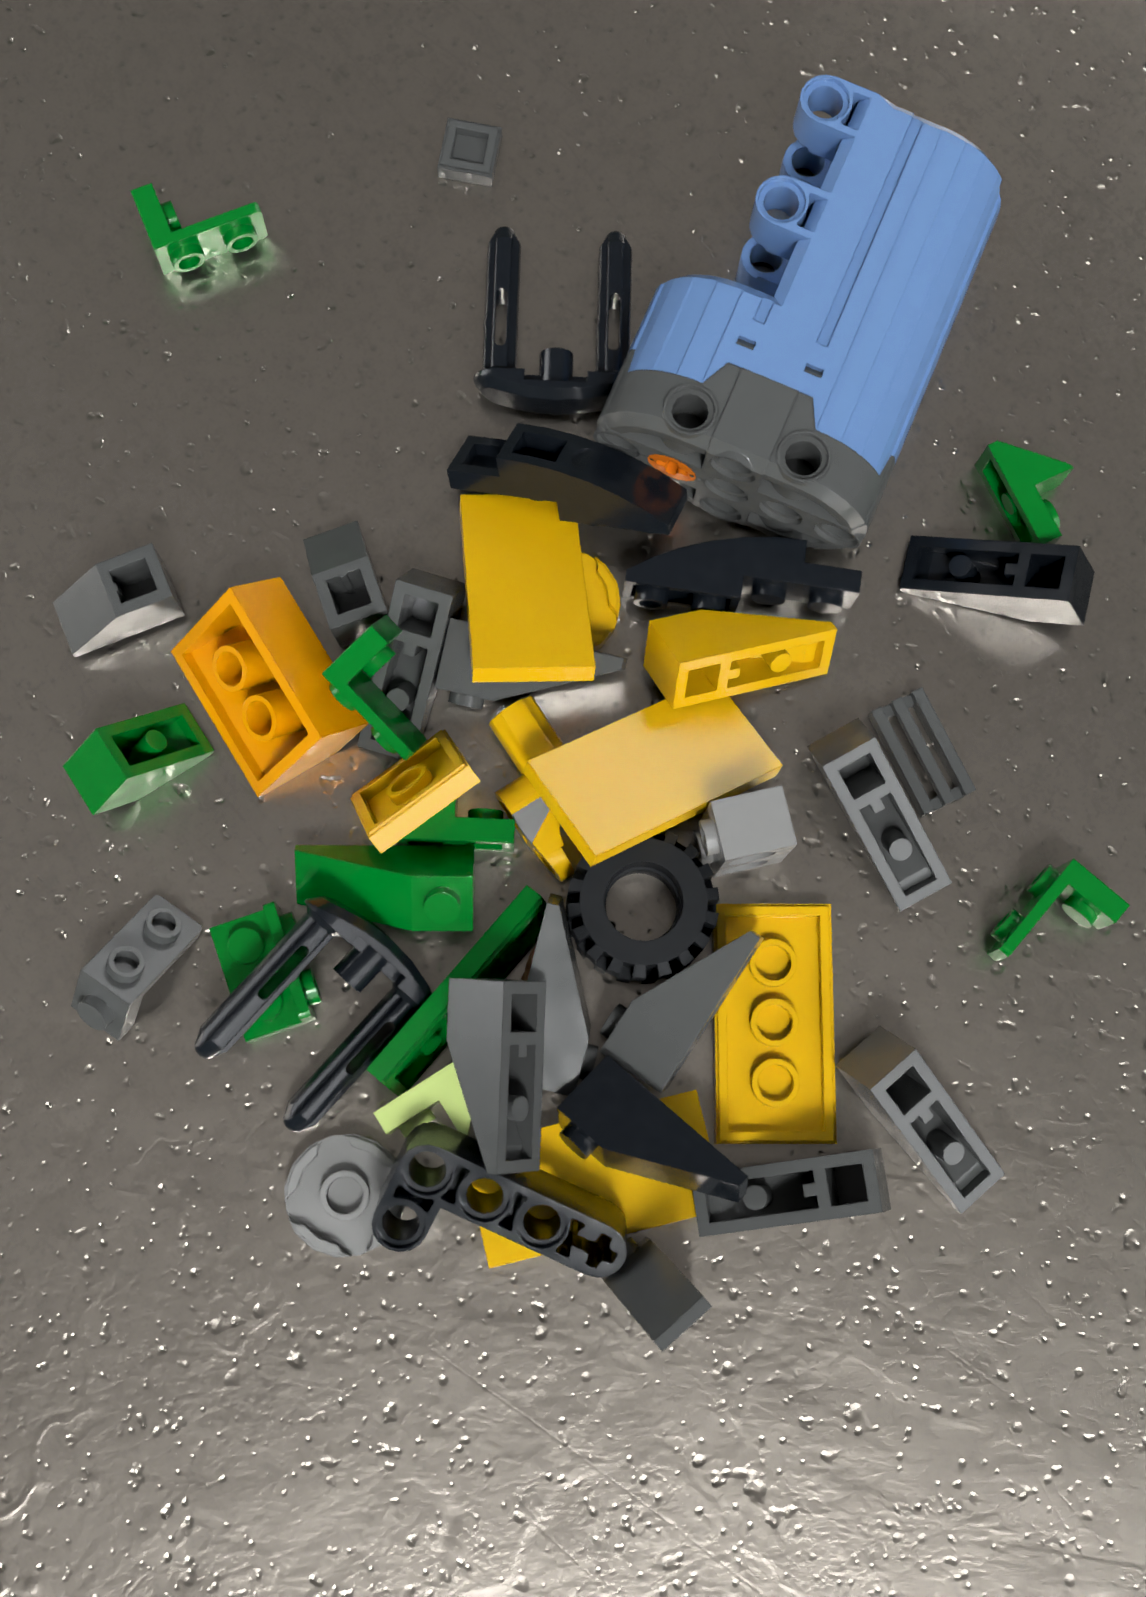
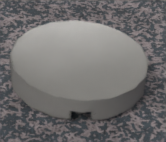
M357 1134L331 1135L308 1146L292 1164L284 1186L286 1212L295 1234L313 1250L333 1257L359 1256L380 1246L381 1244L373 1234L372 1220L381 1188L396 1158L379 1142ZM398 1205L389 1208L395 1217L401 1219L405 1206Z

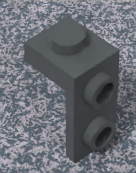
M159 895L153 896L81 969L71 1007L77 1010L79 1016L87 1025L99 1031L104 1030L119 1041L134 1025L143 995L199 937L202 929L201 925Z

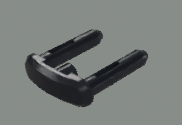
M506 226L499 227L488 243L485 321L483 324L482 370L474 375L473 381L475 386L491 402L526 412L560 415L602 411L630 349L632 248L625 234L619 231L610 232L599 249L596 371H588L587 377H573V353L564 348L554 347L540 352L539 375H525V369L516 368L521 245L513 229ZM498 305L507 306L506 342L503 345L495 343ZM616 309L619 312L618 349L616 350L608 347L609 310Z
M326 896L307 898L304 901L307 912L200 1026L194 1047L197 1054L205 1059H211L228 1052L281 993L299 977L300 973L333 937H343L353 948L333 969L359 993L363 991L380 971L392 980V989L288 1101L283 1122L293 1132H300L316 1125L432 994L428 983L413 961L382 929L361 913Z

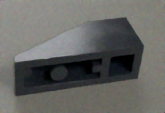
M911 535L899 588L903 593L1024 621L1084 626L1095 571L1081 547L1077 545Z
M608 1055L557 1107L559 1124L563 1129L559 1136L574 1153L583 1159H587L591 1154L605 1167L734 1202H739L746 1194L748 1176Z

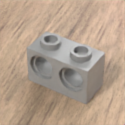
M782 785L710 801L698 822L699 829L693 831L695 848L700 852L698 859L702 865L710 863L714 874L713 878L780 863L797 845Z

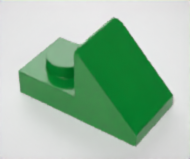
M998 440L987 445L975 463V467L1015 541L1055 544L1062 536L1059 530L1060 519L1052 503L1047 499H1042L1040 495L1059 486L1074 469L1073 466L1069 463Z
M457 798L396 843V845L475 846V851L514 852L515 819H503V811L488 808L468 810V817H457Z

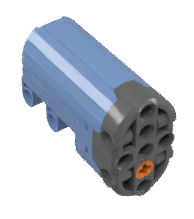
M820 75L807 81L801 90L793 121V131L797 141L790 144L785 151L779 176H773L765 180L757 190L749 222L750 232L753 237L747 241L742 249L736 282L711 275H686L671 279L658 286L598 418L597 428L593 436L596 442L632 456L662 472L687 489V501L692 502L693 505L702 508L717 518L750 526L762 531V533L769 537L808 540L807 547L850 549L859 547L868 532L992 233L1001 207V197L999 194L1002 178L985 153L971 141L956 132L915 116L914 113L895 106L876 92L836 76ZM813 111L825 112L832 118L818 117L813 114ZM795 169H808L811 172H813L815 176H802L799 173H797ZM773 209L782 210L790 218L783 220L775 219L767 211ZM755 262H765L771 265L775 271L770 273L760 272L752 264Z

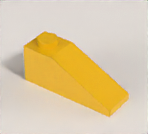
M701 609L649 620L643 666L672 709L828 674L837 628L832 622Z

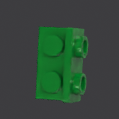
M272 901L262 905L263 910L209 928L230 994L297 923L292 911L282 914L281 908ZM311 968L303 970L299 977L281 993L244 1033L245 1042L251 1043L317 1020L313 1005L321 1003L322 998Z

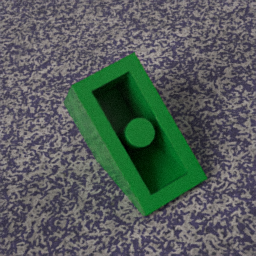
M182 703L96 728L66 761L63 768L92 815H96L138 801L208 758L215 750L186 704Z

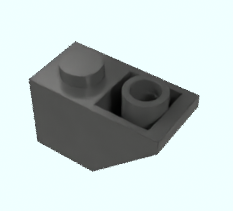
M358 521L303 539L311 575L329 628L340 647L355 642L372 624L386 614L388 615L389 612Z
M152 543L95 564L53 602L75 658L185 616L166 566Z

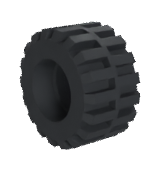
M667 831L665 836L657 834L590 867L584 857L581 858L570 881L566 899V913L571 937L574 938L577 944L578 952L583 959L587 957L595 965V970L603 975L608 973L617 977L616 981L628 984L630 981H641V984L655 983L656 980L665 977L668 979L678 974L686 966H689L704 950L711 939L712 930L717 924L719 913H716V904L719 902L718 887L713 888L711 878L714 874L709 864L702 865L697 858L700 852L691 843L686 848L677 842L678 835ZM631 874H646L657 878L668 887L675 899L677 910L675 920L665 934L654 940L640 941L626 937L611 924L606 913V898L610 888L620 878Z

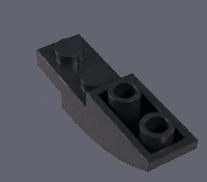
M522 423L516 424L507 440L469 435L447 468L449 483L452 489L529 498L535 501L557 502L560 521L641 531L643 533L670 535L688 499L687 489L662 472L632 456L578 435Z
M781 537L720 539L680 547L654 556L627 569L622 597L631 598L635 605L652 610L666 609L668 604L691 607L690 612L703 609L735 613L741 599V594L745 593L751 594L750 598L761 604L780 605L785 600L808 603V608L816 612L839 613L842 611V608L850 609L858 597L862 571L806 563L805 556L808 540Z

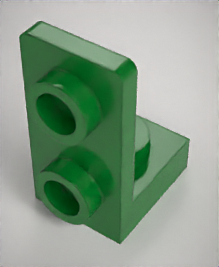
M152 183L130 190L164 275L174 271H192L200 267L205 260L226 252L239 253L255 246L259 240L268 236L264 218L257 202L182 228L171 200L160 204Z
M386 614L353 642L322 675L331 683L329 688L337 701L349 710H357L372 726L371 733L385 750L392 754L398 753L404 760H408L427 739L370 679L396 655L389 645L403 632Z
M1075 859L1057 868L1048 864L1028 886L1027 891L1033 895V898L1019 913L1012 908L994 927L990 935L997 941L988 951L987 955L996 962L1009 957L1058 897L1064 901L1062 909L1070 918L1084 927L1091 928L1093 925L1098 930L1115 924L1130 904Z

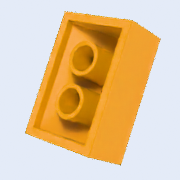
M281 577L230 587L171 650L172 655L257 797L268 794L336 754L369 724L357 710L347 709L331 693L329 688L331 683L322 673L333 662Z

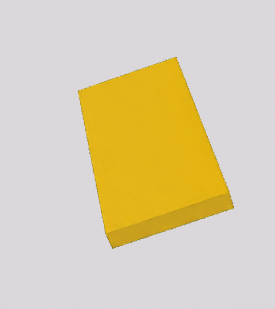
M498 494L460 495L459 511L472 682L594 681L596 666L578 523L560 521L557 502L535 501L529 498Z
M730 696L676 709H672L666 699L527 761L523 773L587 863L592 867L704 812L710 801L736 796L775 777L782 764Z
M716 904V913H719L716 927L711 933L712 953L749 931L758 933L764 939L713 1017L714 1144H837L831 904Z
M697 1090L659 1099L710 1143ZM559 1123L541 1128L539 1169L615 1204L625 1216L627 1234L696 1217L693 1190L605 1167L591 1154L587 1159H583L574 1153L561 1139L559 1133L563 1129ZM488 1178L477 1179L471 1183L476 1190L486 1194L495 1193L501 1189L497 1182ZM535 1205L528 1210L532 1216L542 1220L550 1219L557 1214L555 1209L547 1205ZM571 1219L569 1231L571 1230L572 1220L577 1221L576 1219ZM479 1226L489 1269L542 1256V1254Z

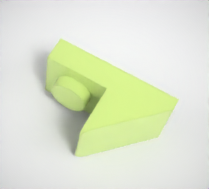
M453 1062L373 1113L386 1134H392L400 1129L405 1138L413 1128L436 1119L431 1108L438 1103H441L459 1132L469 1136L472 1125Z

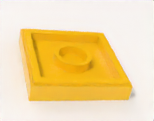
M441 729L430 737L408 760L402 758L352 794L350 799L368 838L382 854L479 783L480 779L445 729L442 731Z

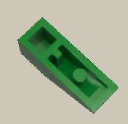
M374 845L295 846L297 904L306 906L304 901L307 898L326 896L361 913L370 921L410 931H473L475 846L393 845L382 854Z

